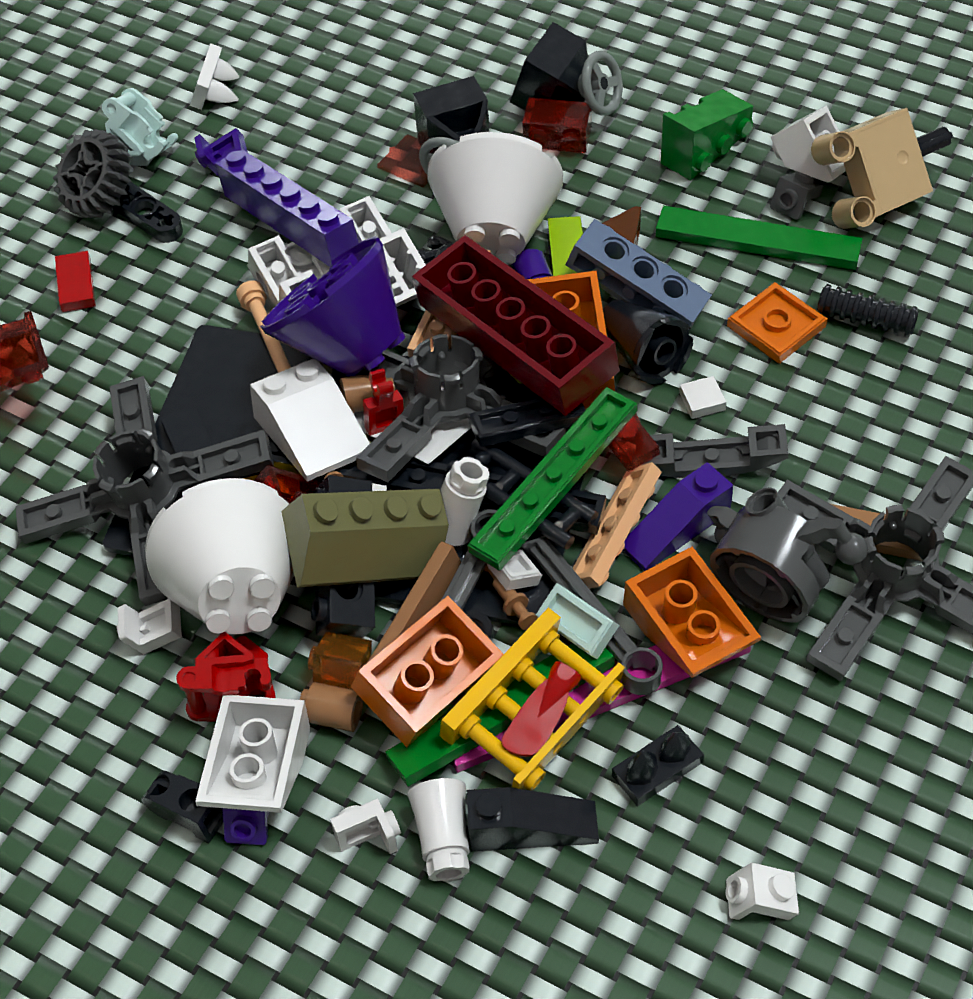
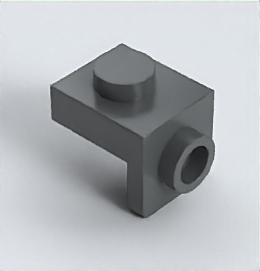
M798 171L781 176L770 208L795 220L800 219L807 201L820 197L824 184L815 181L814 177Z

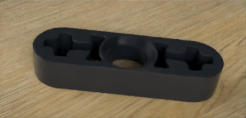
M134 183L127 184L125 191L128 195H122L120 197L121 205H114L113 210L160 242L170 243L179 239L183 234L179 214ZM145 208L153 209V211L149 214H137L140 210Z

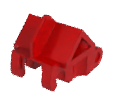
M226 632L221 633L195 658V666L182 668L176 676L177 684L185 692L187 698V715L193 721L216 722L223 695H262L267 698H276L268 665V654L246 636H240L235 640Z

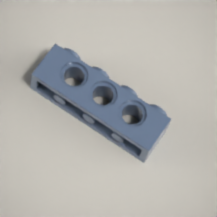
M596 219L592 221L576 242L565 264L577 273L597 271L599 287L613 297L678 317L689 324L690 328L712 296V294L702 289L700 285L685 278L669 265L662 263L644 251L640 246L633 244L616 233L611 227L602 224Z

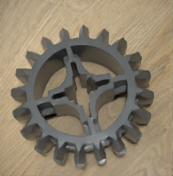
M84 130L82 135L75 134L73 143H66L67 150L65 153H59L61 161L55 165L58 173L53 177L58 184L55 186L54 191L59 194L58 201L65 208L69 209L70 212L84 218H102L104 213H112L114 205H121L120 197L122 195H128L125 189L127 184L132 183L129 179V174L134 171V168L130 166L133 157L128 153L129 147L122 140L118 139L117 136L103 130Z

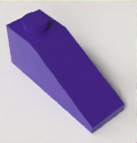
M706 462L680 480L625 539V547L622 551L643 571L654 567L714 524L707 514L711 507L724 506L731 508L734 485L711 464Z

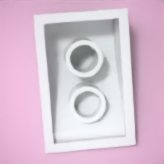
M311 359L250 384L254 418L307 482L356 461V457L370 444L333 377L317 360Z
M223 695L195 800L196 805L282 813L303 764L310 733L305 700Z

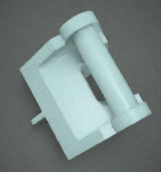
M128 88L118 98L111 97L102 103V111L109 118L105 123L106 132L117 136L118 139L122 140L129 147L128 153L133 157L130 165L147 166L154 157L176 143L178 139L176 133L170 134L167 139H163L160 136L159 130L165 125V122L162 120L163 116L154 109L151 101L136 89Z

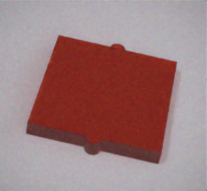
M409 134L395 147H390L389 153L377 164V168L424 188L428 183V175L423 170L419 159L421 145L416 137Z

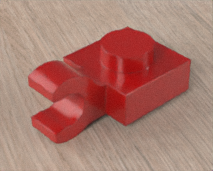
M384 368L369 373L373 397L363 399L364 427L369 436L383 432L404 410L403 398L398 390L394 391L393 382L391 380L386 381Z

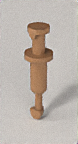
M486 565L484 571L488 572L494 579L493 587L504 601L503 610L509 616L517 615L519 618L518 625L522 630H527L538 619L534 612H528L526 609L529 603L527 596L524 593H517L515 589L506 591Z

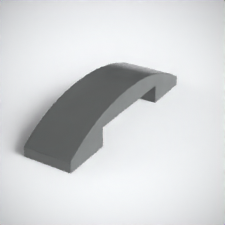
M785 424L748 427V436L708 440L674 442L673 433L636 436L637 466L653 462L662 471L660 476L685 478L706 462L711 464L723 476H731L766 468L789 458Z

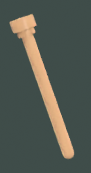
M255 280L242 283L236 291V296L241 307L252 313L277 372L279 373L291 368L280 341L265 334L260 328L261 325H264L262 320L267 315L264 308L267 296L262 284Z

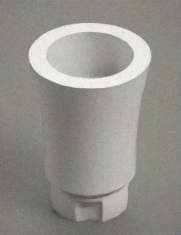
M463 457L460 461H455L440 489L449 524L445 543L453 546L464 545L471 541V522L477 516L487 490L486 485L489 471L477 459Z
M439 778L421 782L410 788L407 796L415 816L422 858L426 861L429 879L447 882L463 878L465 874L469 873L467 855L470 852L465 812L466 784L461 780L453 778Z

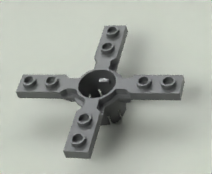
M438 334L432 336L433 352L430 349L429 338L418 344L413 352V356L409 359L385 350L382 352L385 359L379 365L369 371L364 367L356 374H369L372 371L384 368L386 377L393 378L395 390L408 392V400L410 401L403 412L356 457L357 469L389 482L432 439L431 430L439 422H457L466 418L469 419V413L514 404L503 399L493 389L487 387V383L483 378L494 377L502 367L483 354L479 347H474V343L463 337L451 335L452 349H448L447 334ZM441 382H444V389H441ZM566 428L526 436L508 442L545 457L566 433Z
M141 376L109 386L116 434L108 439L115 449L113 450L109 443L105 441L97 446L94 454L101 459L103 465L94 456L93 472L96 478L88 480L86 485L15 506L18 537L24 544L95 523L102 514L110 511L120 518L128 519L139 598L145 606L169 599L154 584L149 574L145 557L147 534L153 520L163 507L167 509L181 489L217 479L248 476L274 468L269 437L264 429L196 451H182L170 455L168 452L161 450L156 443L158 440L149 384L145 377ZM150 466L149 470L143 475L150 485L149 487L141 478L129 484H123L124 480L132 472L142 467Z
M945 456L910 508H907L904 516L902 505H892L886 507V516L883 511L872 521L871 526L860 519L850 516L788 479L778 493L791 512L803 517L805 520L823 517L840 518L849 532L861 535L866 540L868 546L866 558L859 564L853 565V570L859 581L809 651L806 658L807 662L841 682L881 624L883 617L894 601L908 602L920 597L934 605L936 614L973 635V585L940 566L938 555L942 543L945 541L943 531L973 488V470ZM830 538L817 545L831 553H836L837 539ZM883 542L904 544L918 553L923 562L915 567H905L902 576H900L902 567L888 562L880 554H876L877 549L875 545Z

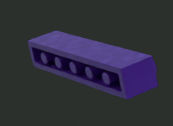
M243 149L233 151L226 158L215 163L225 197L329 267L333 266L331 260L359 243L352 218Z

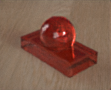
M637 413L608 445L628 472L660 455L659 446L641 425Z

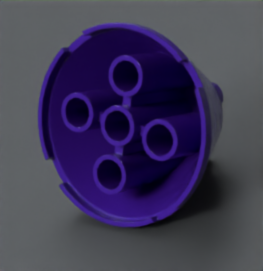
M377 236L368 238L331 260L333 266L319 279L312 274L285 296L262 320L264 325H261L260 328L264 333L344 374L346 377L355 376L364 367L369 371L379 365L385 359L382 352L387 348H394L406 336L401 330L383 244Z

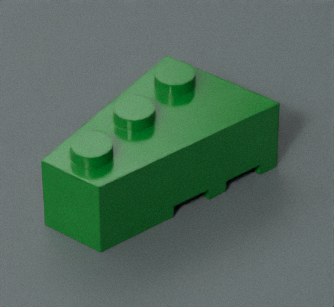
M721 89L700 98L698 104L693 107L686 104L681 106V112L676 114L671 112L664 113L660 163L691 181L699 173L705 172L719 156L725 155L738 140L745 138L750 133L753 127V105Z

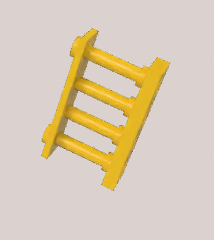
M549 607L441 720L439 735L451 745L461 736L465 739L470 737L516 775L513 778L512 788L533 791L545 777L546 772L543 769L600 705L603 702L610 705L624 687L620 683L625 670L621 663H618L605 676L559 640L560 635L557 632L561 617ZM540 652L544 654L549 652L559 661L576 670L581 675V678L595 689L581 704L568 695L567 704L563 712L569 718L555 733L551 734L548 741L527 763L520 756L506 751L502 747L501 741L480 724L481 719L479 717L488 708L491 710L497 708L513 721L521 706L507 696L508 690L506 688L516 679L518 682L524 680L532 688L536 689L548 679L533 667V660Z

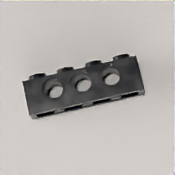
M328 475L313 489L312 493L372 491V481ZM374 582L315 586V599L311 607V618L313 621H316V635L361 640L375 628ZM336 588L340 589L345 594L346 599L342 598L338 594Z

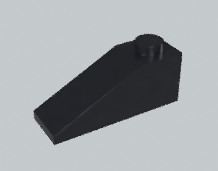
M512 787L467 790L468 830L471 852L599 844L595 801Z

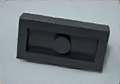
M677 725L613 767L612 777L638 807L703 763L704 754L690 739L689 735Z

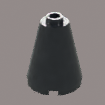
M619 299L611 301L603 308L607 337L615 342L616 349L641 380L649 384H661L667 381L663 377L672 371L677 374L683 368L693 347V337L689 335L688 330L691 329L689 324L678 317Z

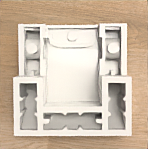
M370 196L340 208L339 211L353 219L359 243L375 236L382 242L396 307L418 298L411 276L426 264L405 229L402 228L391 233ZM279 235L248 249L247 267L255 281L262 284L267 296L266 300L272 309L312 274L317 279L321 277L311 259L312 255L294 242L284 245Z

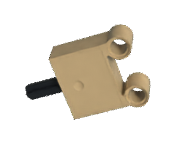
M903 108L886 112L844 131L820 135L815 138L811 146V154L814 161L823 166L843 162L854 194V198L841 199L835 203L832 209V219L835 225L842 229L869 226L877 216L933 192L923 156L950 145L951 138H953L952 132H949L947 127H940L916 138L908 109Z

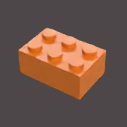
M446 596L358 670L351 688L395 736L408 747L454 707L504 654L449 596Z

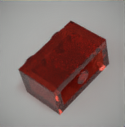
M529 97L522 123L523 137L541 144L542 149L586 153L592 128V110L585 102Z

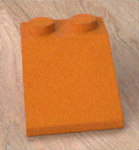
M693 546L625 581L623 605L644 635L691 678L761 640L759 633Z

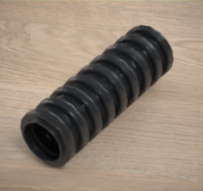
M826 284L821 291L817 310L822 315L826 312L829 313L831 318L838 315L839 319L843 321L846 318H849L851 323L861 321L862 326H866L867 323L872 324L873 329H877L880 326L883 327V331L887 332L891 329L896 335L899 332H903L904 336L908 338L913 334L919 313L916 306L909 309L907 304L902 303L901 306H898L896 301L893 300L890 303H886L885 298H880L879 301L874 300L873 295H869L868 298L863 297L864 294L861 292L855 295L850 289L847 292H843L842 287H837L836 290L831 289L832 286L830 284Z

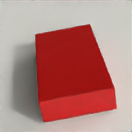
M82 251L55 256L61 311L67 312L96 306L89 252Z

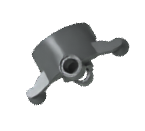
M771 487L763 488L753 493L739 512L724 506H713L707 512L716 526L714 536L718 545L710 556V567L715 577L730 595L747 608L764 617L780 622H799L807 617L819 599L820 590L829 582L830 572L815 551L813 544L821 543L830 538L837 539L835 546L836 555L840 561L848 565L859 564L867 556L868 546L866 540L859 534L850 533L842 519L823 517L805 520L803 517L791 512L777 490Z

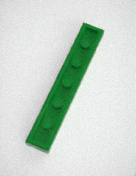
M664 205L656 226L655 237L851 270H856L863 239Z
M606 387L467 545L469 553L501 571L638 411L637 403Z
M574 643L568 645L569 648L601 673L615 666V658L606 647L599 658L596 659ZM551 655L533 667L548 678L554 662L559 660ZM581 678L578 685L571 691L585 684L586 681ZM516 679L506 688L508 690L507 696L521 707L535 691L524 680L518 682ZM488 708L479 717L481 719L480 724L494 736L508 729L512 722L497 708L495 710ZM440 719L408 747L400 742L385 751L389 763L407 787L479 745L470 737L465 739L462 736L453 745L449 744L439 736L442 720Z

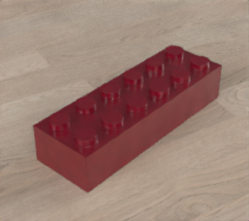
M466 235L411 276L420 306L458 335L474 343V347H479L483 354L564 416H567L620 371L616 345L613 340Z

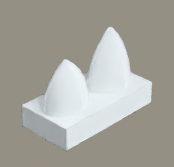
M210 43L190 106L202 110L205 100L216 103L238 101V97L227 86L219 82L239 78L235 69L229 63L219 58L222 47Z

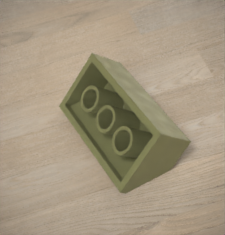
M440 489L301 494L281 511L297 588L418 579L441 541H446L449 527Z

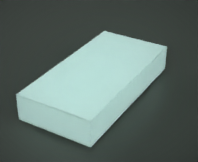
M558 583L555 584L536 614L539 618L549 607L561 617L558 633L596 659L599 658L620 626Z

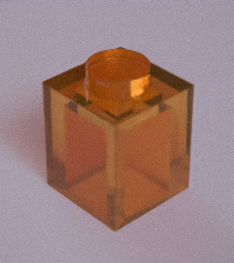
M325 632L318 646L311 648L308 658V669L313 670V682L353 690L351 685L358 670L366 665L371 657L372 640Z

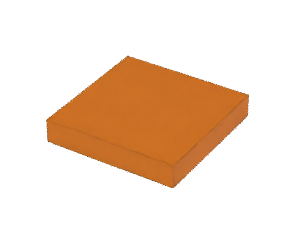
M774 282L728 317L727 327L780 364L822 331L827 325L828 318Z

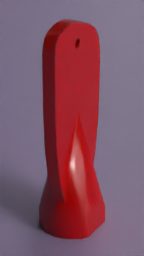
M554 662L548 679L541 683L528 697L504 733L501 741L502 747L509 753L517 756H534L553 733L567 704L569 692L578 685L581 675L563 662Z

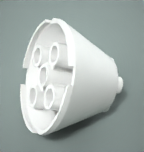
M481 132L460 136L459 143L447 148L445 144L439 147L429 161L428 182L455 241L466 235L484 249L490 250L491 254L502 262L509 265L513 264L516 261V256L524 250L560 194L563 186V170L558 159L555 156L550 158L542 151V145L533 140L508 133Z
M217 479L198 484L183 491L182 498L173 503L168 509L164 507L153 520L147 534L145 557L147 568L154 584L167 598L205 623L208 630L213 633L243 634L251 631L261 632L266 630L271 625L272 617L277 612L294 577L281 513L289 503L279 496L277 490L272 487L247 479Z

